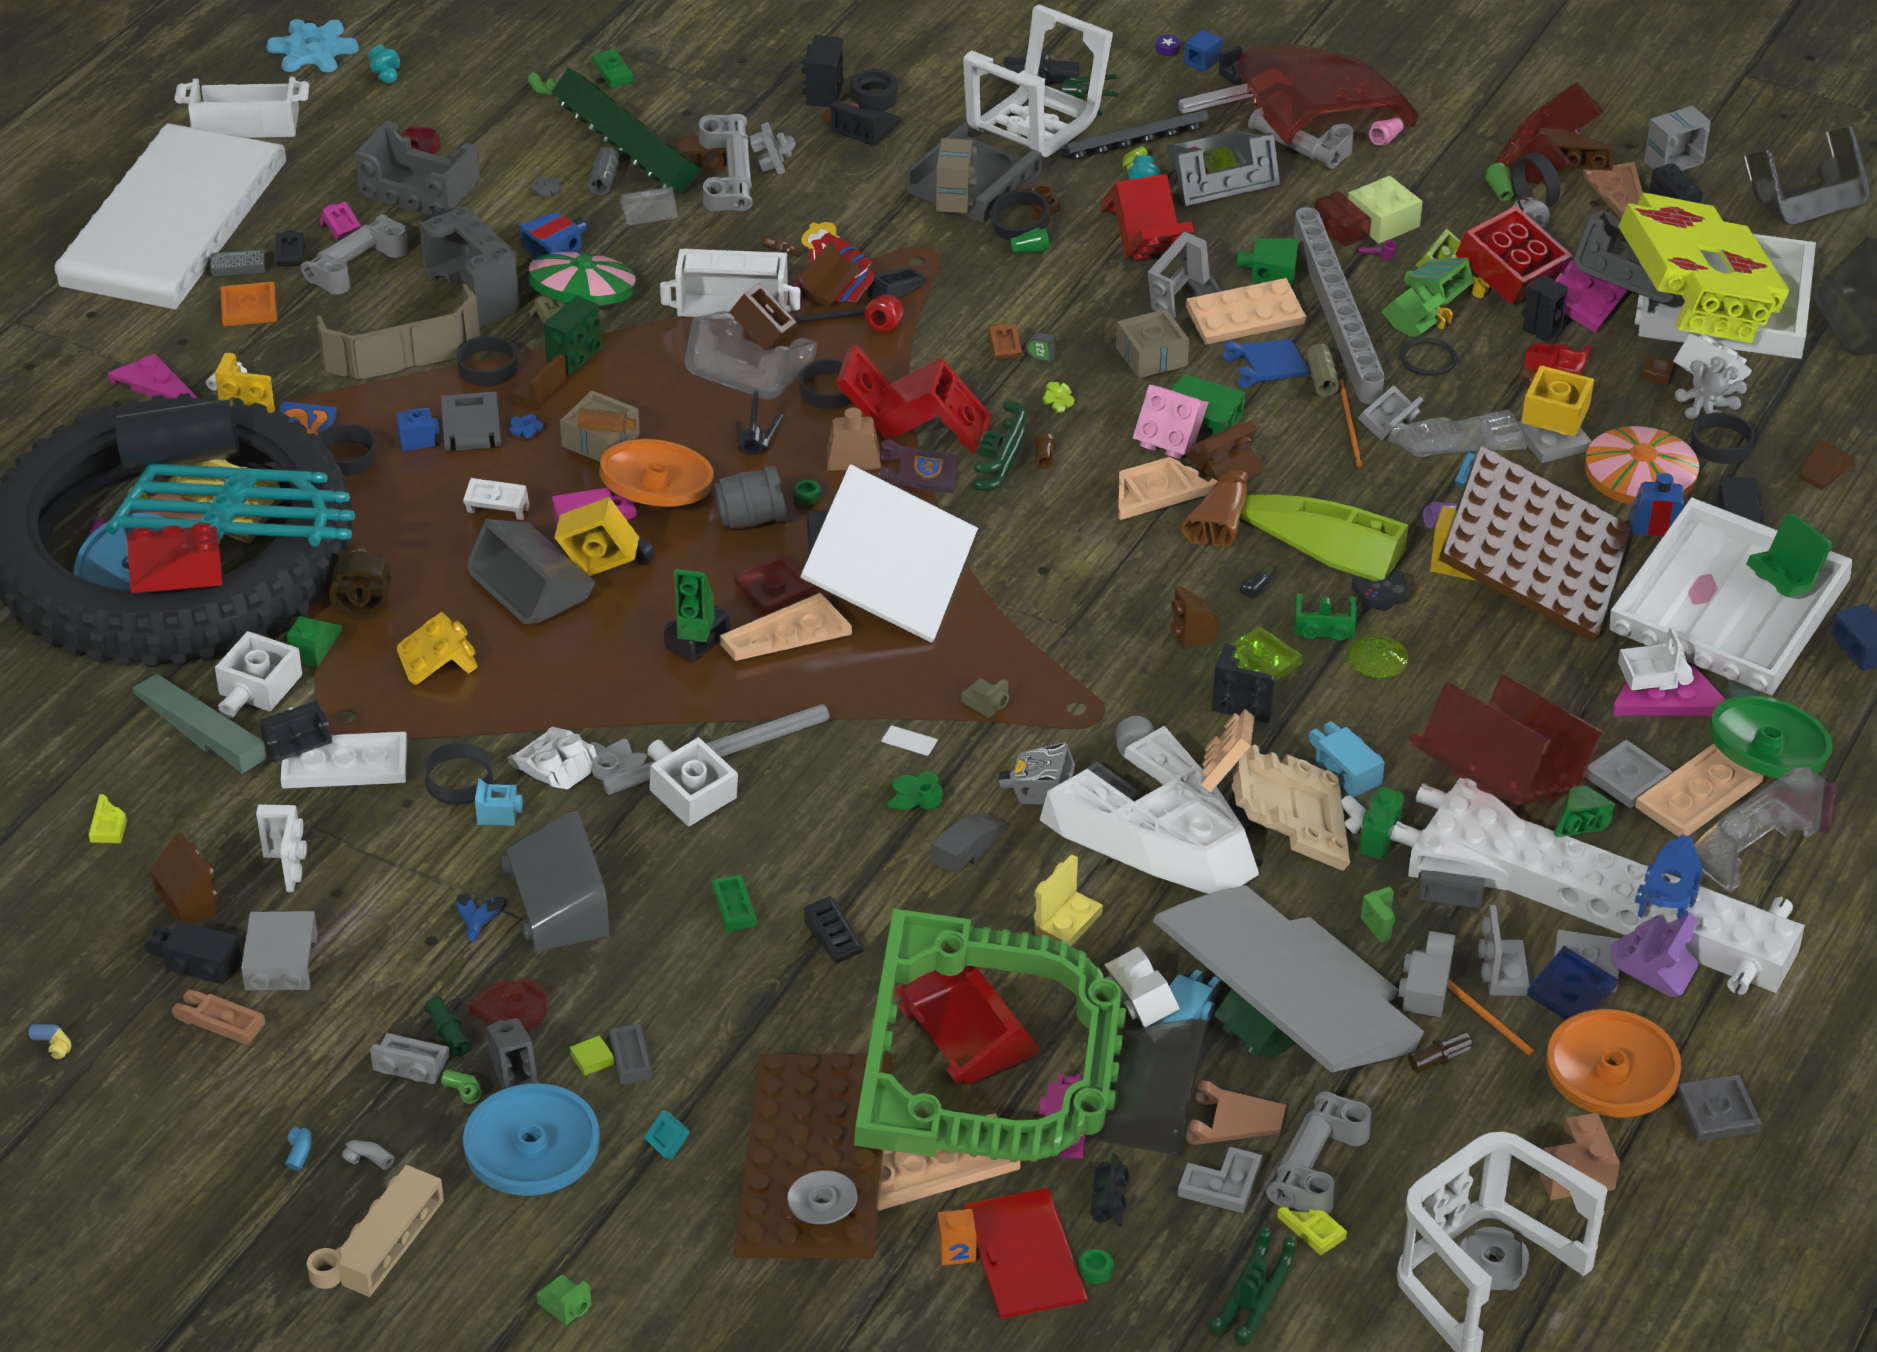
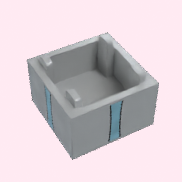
M1693 105L1650 119L1644 162L1652 169L1673 163L1681 171L1704 164L1711 121Z

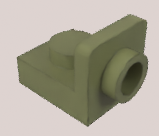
M543 295L534 301L535 304L529 313L531 317L539 316L544 324L565 303Z
M979 678L961 693L962 703L988 718L998 710H1002L1009 700L1008 681L1005 679L992 685Z

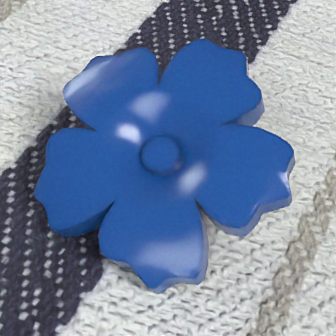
M532 414L525 415L522 419L515 416L511 418V428L509 430L512 435L517 437L523 435L524 438H531L537 435L536 432L543 430L544 423H541L540 420H537L536 415Z

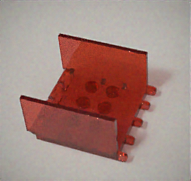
M1501 675L1489 704L1484 703L1450 682H1445L1423 736L1418 733L1412 734L1409 737V742L1412 746L1450 767L1451 773L1455 776L1470 779L1477 783L1476 787L1479 790L1489 794L1494 793L1506 801H1512L1519 805L1567 796L1571 787H1574V785L1580 786L1603 731L1505 675Z

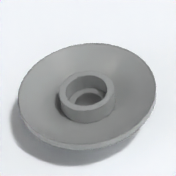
M834 1171L808 1173L796 1180L788 1192V1205L791 1212L802 1221L812 1224H828L841 1220L853 1210L857 1202V1190L854 1183L845 1175Z

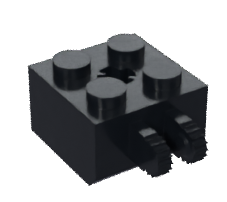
M815 35L812 45L808 44L806 58H803L802 74H806V80L804 79L802 85V94L806 95V105L831 107L832 103L839 100L844 84V40L840 37Z

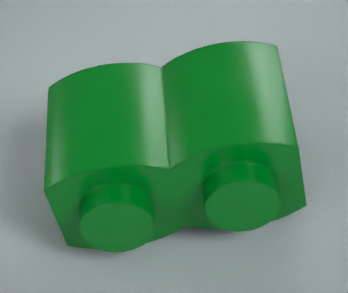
M1380 787L1375 791L1372 796L1371 808L1365 812L1362 819L1359 845L1360 854L1378 859H1383L1388 855L1392 845L1391 834L1393 827L1397 821L1401 822L1403 792L1386 787Z

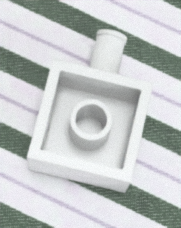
M247 631L215 667L219 694L226 696L218 705L221 714L227 718H233L245 703L271 712L302 676L299 648Z
M699 737L674 752L662 740H656L649 746L647 754L656 761L650 765V791L688 827L737 798L738 773Z

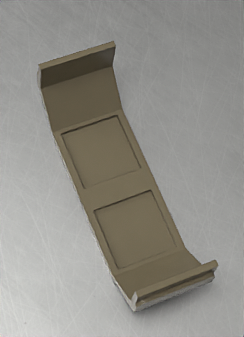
M462 284L464 303L454 314L355 336L326 329L321 316H317L321 358L325 371L343 377L351 376L355 380L367 379L398 372L404 368L425 366L456 359L459 348L465 342L480 337L477 302L474 292L469 290L467 284Z

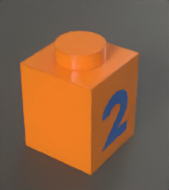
M972 1209L938 1212L937 1240L942 1266L976 1262V1230Z

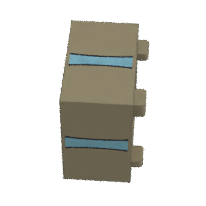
M941 138L937 164L936 211L967 213L968 206H973L974 198L970 197L971 187H976L977 179L972 178L975 168L972 166V156H977V148L973 147V140Z
M1167 309L1117 321L1116 349L1137 378H1144L1188 366L1189 339Z
M590 391L560 420L562 447L600 462L603 453L608 448L620 442L635 440L640 435L638 408L595 391Z

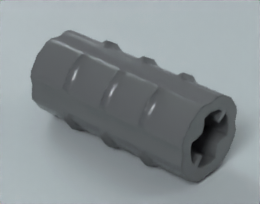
M603 147L598 150L588 181V188L593 194L605 195L613 185L612 181L615 178L619 162V153L614 148Z

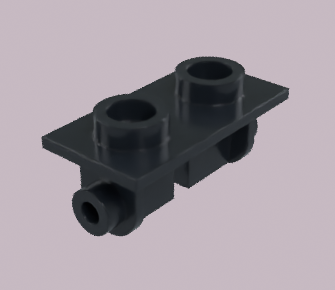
M1115 1152L1112 1153L1111 1163L1104 1161L1095 1168L1093 1185L1095 1194H1092L1090 1214L1096 1222L1102 1223L1106 1219L1114 1218L1117 1225L1122 1226L1123 1211L1127 1210L1125 1192L1126 1185L1130 1183V1174L1127 1166L1122 1165Z

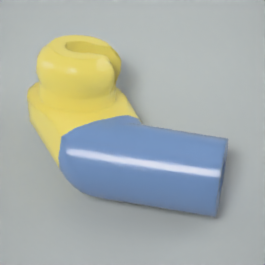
M32 1024L30 1026V1038L32 1040L49 1041L51 1045L48 1051L53 1052L51 1054L53 1058L62 1059L70 1052L71 1041L58 1025Z

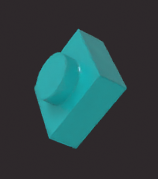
M661 1111L644 1139L664 1158L673 1159L690 1131L670 1112Z

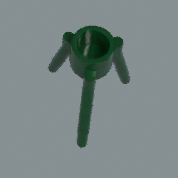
M1117 74L1105 75V80L1118 78ZM1070 76L1069 80H1064L1062 92L1079 99H1084L1085 94H1088L1089 88H1086V85L1081 83L1090 82L1091 76ZM1102 91L1103 96L1117 97L1119 95L1115 91ZM1098 109L1097 114L1102 115L1103 112Z

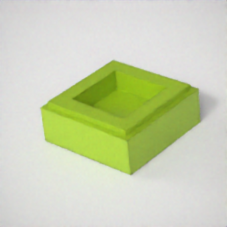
M600 1035L570 1047V1055L584 1076L614 1065V1056Z

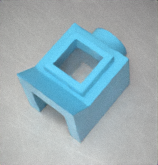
M478 778L475 796L477 825L515 826L516 813H522L523 798L522 795H517L516 785H492Z

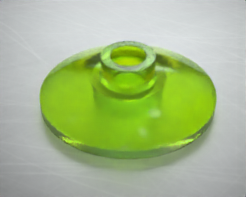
M1368 636L1357 640L1351 646L1349 661L1352 667L1363 675L1373 678H1388L1398 675L1406 668L1408 653L1404 646L1394 639L1384 636Z

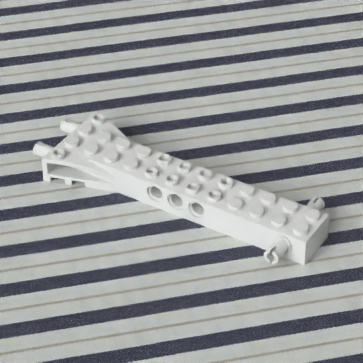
M1464 774L1461 775L1448 793L1424 783L1419 788L1416 802L1438 809L1426 829L1421 831L1397 821L1392 830V841L1412 847L1409 877L1418 878L1419 872L1426 870L1485 878L1484 887L1509 890L1623 935L1634 932L1638 925L1657 915H1660L1667 924L1677 919L1678 908L1659 907L1650 903L1643 917H1638L1640 904L1635 903V897L1640 884L1645 885L1646 883L1644 879L1648 866L1568 836L1556 837L1554 836V831L1518 818L1505 804L1481 787L1478 779L1467 777ZM1666 873L1662 875V878L1669 883H1677L1681 880ZM1700 886L1694 907L1687 908L1688 913L1690 912L1697 919L1698 923L1692 932V940L1684 947L1699 964L1731 975L1732 977L1727 982V985L1734 993L1738 985L1741 984L1738 994H1745L1750 983L1777 993L1799 953L1805 925L1787 919L1793 910V905L1786 899L1783 906L1779 907L1783 897L1775 898L1770 910L1765 911Z

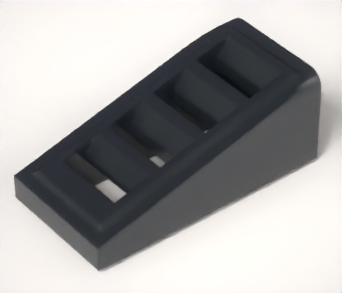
M910 267L874 275V280L868 286L867 294L872 299L882 294H889L898 299L925 284L927 278Z
M831 896L809 904L804 908V924L835 963L864 952V947ZM843 942H848V944H845L841 947H835L836 945L841 944Z

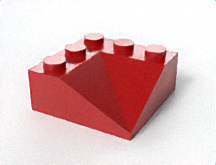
M1516 205L1466 231L1455 253L1458 258H1468L1470 268L1511 305L1526 298L1527 296L1524 295L1526 286L1541 275H1546L1556 280L1560 273L1563 274L1573 256Z
M197 523L192 525V528L180 529V526L170 525L158 531H150L149 528H137L132 530V533H126L131 593L222 585L216 526H210L209 523Z

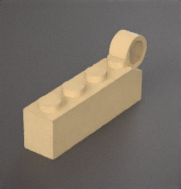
M405 1165L398 1176L392 1177L387 1190L380 1199H376L372 1203L369 1213L361 1223H357L353 1227L350 1237L342 1247H338L336 1250L331 1248L318 1249L308 1257L307 1268L310 1282L315 1287L322 1289L332 1288L341 1282L342 1286L371 1297L443 1203L441 1179ZM322 1266H333V1268L328 1271L317 1270Z

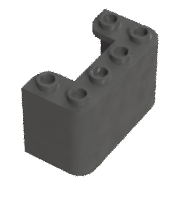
M387 120L355 152L358 186L365 197L425 215L427 213L432 215L433 210L441 212L440 208H445V211H449L450 208L455 209L480 180L476 145L465 143L460 148V151L455 150L450 155V159L411 148L410 137L405 136L402 138L396 131L398 123Z
M458 207L450 212L419 223L424 275L431 282L436 280L435 276L446 277L449 284L460 279L465 282L476 296L479 328L518 312L520 302L516 254L476 214L467 208Z

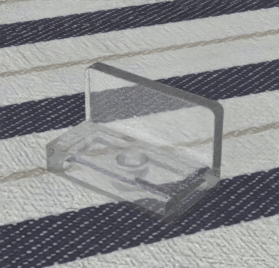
M673 187L621 194L619 198L620 209L624 211L627 226L676 219L678 216Z

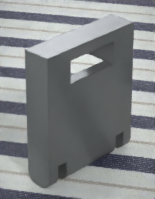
M496 391L441 396L445 451H451L450 439H455L456 451L490 448L489 436H494L495 446L501 447Z

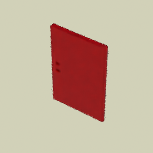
M1048 1188L963 1204L964 1210L972 1209L976 1230V1248L1000 1319L1088 1301Z

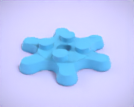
M295 19L289 25V33L291 35L270 38L266 48L270 53H284L287 55L283 58L281 68L284 71L294 72L305 64H314L323 72H333L338 67L334 57L339 54H354L358 52L359 44L354 38L338 37L344 32V27L339 20H330L324 26L316 27L313 23L305 24L303 20Z

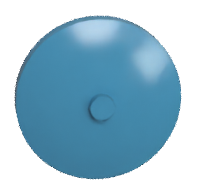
M152 513L128 514V516L165 518ZM108 521L96 529L80 548L74 565V575L102 586L131 590L126 533H132V530L137 528L120 527L114 535H110L105 530L109 523Z
M540 1083L517 1085L489 1096L471 1113L463 1133L464 1154L471 1171L478 1179L491 1188L513 1195H542L567 1187L588 1171L596 1159L599 1150V1125L597 1117L589 1104L572 1091L555 1085Z

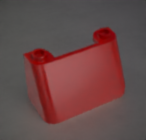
M965 966L959 974L954 976L942 975L935 970L917 978L910 984L903 983L895 990L902 1000L898 1004L899 1008L909 1020L915 1016L950 1063L946 1070L957 1084L964 1081L967 1085H970L1031 1059L1042 1050L976 966Z

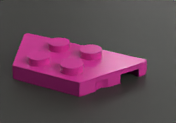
M1690 666L1694 676L1693 681L1687 685H1682L1678 681V687L1674 689L1660 690L1657 687L1631 691L1626 681L1614 703L1613 715L1712 716L1716 707L1726 699L1695 666Z

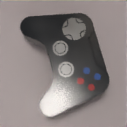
M1395 570L1390 578L1378 581H1368L1359 576L1352 578L1351 588L1364 605L1369 608L1386 611L1391 609L1394 604L1403 603L1407 599L1408 591L1403 571Z

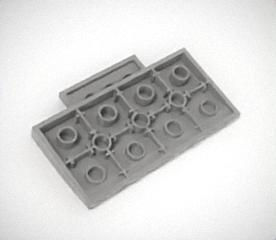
M1246 885L1198 897L1156 914L1153 922L1331 1073L1414 1053L1424 1031L1388 1002L1394 1000L1399 989L1311 917L1289 921Z

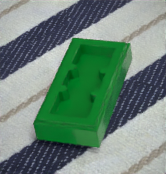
M615 49L592 55V63L610 88L634 82L633 73Z
M742 874L711 880V888L725 931L729 932L757 926V918Z

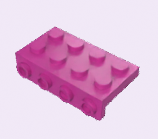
M1571 260L1563 272L1565 275L1560 273L1555 282L1568 287L1564 314L1596 333L1629 290L1582 272L1576 266L1575 261Z

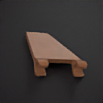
M1202 1080L1198 1083L1195 1101L1201 1105L1218 1103L1213 1126L1211 1129L1201 1121L1191 1120L1188 1124L1186 1141L1193 1145L1280 1134L1286 1105L1222 1090L1213 1083Z

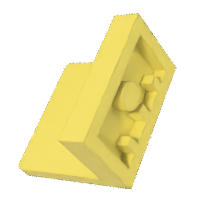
M1072 854L1064 863L1061 862L1056 866L1053 874L1046 881L1039 883L1034 895L1036 898V911L1034 914V920L1036 921L1035 935L1039 937L1047 935L1050 939L1057 941L1064 940L1070 946L1085 933L1103 912L1102 904L1077 892L1078 857Z

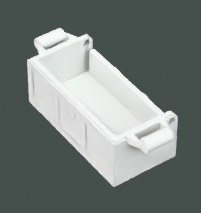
M290 77L289 84L202 85V102L199 79H193L192 83H180L177 85L175 101L177 103L189 104L191 128L244 138L295 137L299 112L298 101H306L308 99L309 83L306 81L299 82L296 81L295 77ZM186 90H191L190 97H185Z
M679 249L675 280L660 283L661 304L677 308V316L734 318L729 311L745 292L758 283L787 312L800 309V288L788 285L787 253ZM671 287H676V301H671ZM788 291H789L790 305H787Z

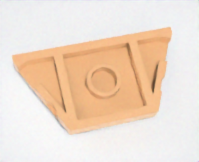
M1172 457L1119 471L1118 518L1123 520L1205 496L1218 481L1212 478L1208 482L1198 477L1199 471L1182 465L1180 461Z

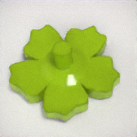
M1049 382L1045 386L1047 391L1044 393L1042 400L1045 404H1052V409L1057 414L1063 413L1065 408L1068 409L1074 405L1075 399L1070 395L1072 391L1065 383L1060 385L1058 382Z

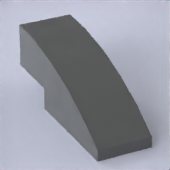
M985 812L967 816L953 824L931 843V862L957 874L968 862L975 865L1009 829V824Z

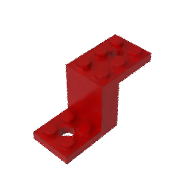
M1167 174L1118 181L1100 202L1102 212L1110 211V214H1116L1126 260L1134 258L1135 262L1148 260L1152 255H1159L1161 258L1184 231L1189 234L1194 232L1192 221L1177 224Z
M854 345L847 350L836 380V384L841 392L849 397L856 408L860 409L865 417L873 418L875 430L887 441L940 416L942 422L955 433L960 443L974 454L985 431L988 430L992 417L942 357L890 383L857 345Z

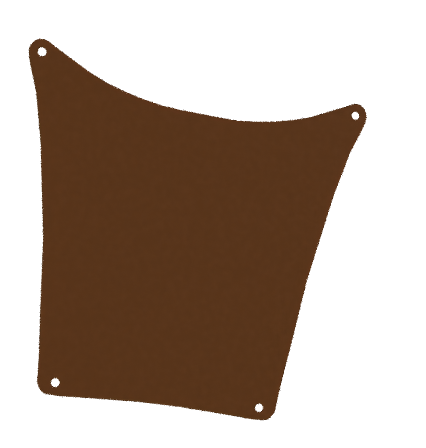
M912 246L871 259L872 263L868 266V269L874 275L910 267L927 278L925 284L898 298L903 306V317L901 322L888 332H877L871 329L865 320V315L797 323L798 328L765 351L735 318L674 316L601 334V349L570 376L566 375V381L536 410L513 402L512 392L542 363L547 364L545 347L517 352L518 370L516 374L508 381L497 385L481 386L469 383L460 376L458 365L285 400L284 402L336 407L337 417L333 426L340 424L360 425L369 429L376 439L375 460L371 467L360 474L344 477L350 492L352 511L355 513L352 527L349 528L352 531V537L349 547L344 550V553L356 550V548H365L369 553L384 556L391 572L387 606L383 611L381 609L377 612L376 616L369 619L358 620L346 617L342 614L341 609L337 606L335 608L331 603L329 595L331 585L324 586L325 594L318 602H309L310 619L342 626V631L319 667H314L316 700L328 720L329 725L326 728L330 735L406 732L407 739L548 731L551 727L566 730L658 723L774 721L821 704L827 707L829 712L828 720L910 719L990 721L1060 729H1083L1093 726L1102 720L1106 712L1104 703L1021 633L986 593L966 562L963 565L932 643L800 578L809 557L807 512L830 510L847 471H827V445L832 420L845 417L846 409L856 408L854 403L837 409H822L808 404L800 395V373L806 365L816 360L829 358L844 360L847 350L857 345L890 383L908 375L911 346L916 324L941 265L942 259L939 253L929 248ZM912 257L924 258L925 264L914 267L908 263V260ZM867 287L857 302L833 301L830 306L810 301L804 290L800 294V309L791 310L788 313L793 317L866 308L873 299L868 296ZM788 293L787 305H790L789 293ZM503 355L463 364L474 370L491 371L506 366L511 362L512 358L509 355ZM820 374L812 377L805 383L809 389L817 393H841L836 384L839 374ZM758 390L759 401L756 426L761 428L764 437H766L779 414H783L784 418L770 440L768 450H762L757 455H748L737 448L736 421H741L743 431L750 426L753 392ZM496 391L501 447H496L494 436H489L490 448L456 451L455 439H450L451 451H445L441 396ZM590 391H595L638 408L640 435L636 439H655L680 444L701 454L711 464L714 472L712 488L703 499L697 502L668 507L634 502L633 505L636 507L637 514L634 518L627 521L636 534L646 539L656 552L655 558L648 565H641L633 560L589 576L595 581V584L585 601L539 624L522 623L476 581L468 571L469 556L486 519L528 522L570 559L554 538L557 528L554 521L552 496L607 488L600 478V462L562 447L560 420ZM282 403L276 406L275 411L279 410ZM429 408L431 417L437 418L439 435H434L436 446L402 452L398 436L396 412ZM532 414L536 415L537 420L544 423L543 430L536 432L537 435L531 438H524L523 435L517 437L512 435L509 430L511 428V418L515 416L522 419L523 416ZM914 428L888 441L876 431L880 447L881 469L863 471L939 508L931 482H923L913 471L915 455L922 456ZM341 443L329 448L336 461L354 460L369 452L367 447L357 443ZM775 465L780 479L779 485L784 497L787 519L776 523L773 520L756 525L753 528L746 527L732 530L729 527L723 528L716 502L714 483H719V479L736 475L739 472L763 470V467ZM475 478L525 485L530 506L528 511L523 510L524 520H517L515 512L476 506H474L475 513H468L463 499L470 479ZM801 480H813L821 486V500L810 506L800 505L793 499V486ZM609 489L611 496L618 495ZM675 569L704 572L706 574L714 596L715 606H719L720 609L723 608L730 614V631L821 593L852 625V634L735 661L720 645V641H718L717 644H714V647L706 651V654L703 653L702 657L699 656L698 660L692 663L666 649L664 643L665 626L670 621L677 620L674 571ZM442 611L453 622L459 621L466 629L468 635L465 637L476 652L473 656L478 667L468 674L451 659L419 684L413 685L407 677L397 652V646L406 637L410 636ZM979 678L992 685L1005 679L1008 681V703L1002 710H998L990 718L961 702V693ZM1073 702H1080L1086 706V712L1081 715H1072L1067 711V706ZM344 710H351L355 712L356 719L350 723H341L337 720V714Z

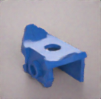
M1681 834L1678 839L1671 840L1663 850H1660L1655 863L1649 864L1644 879L1646 883L1645 885L1640 884L1635 897V903L1640 904L1638 917H1643L1649 903L1659 907L1678 908L1677 919L1688 913V907H1694L1700 888L1698 883H1700L1703 869L1691 837ZM1674 873L1681 880L1677 883H1669L1662 878V875Z

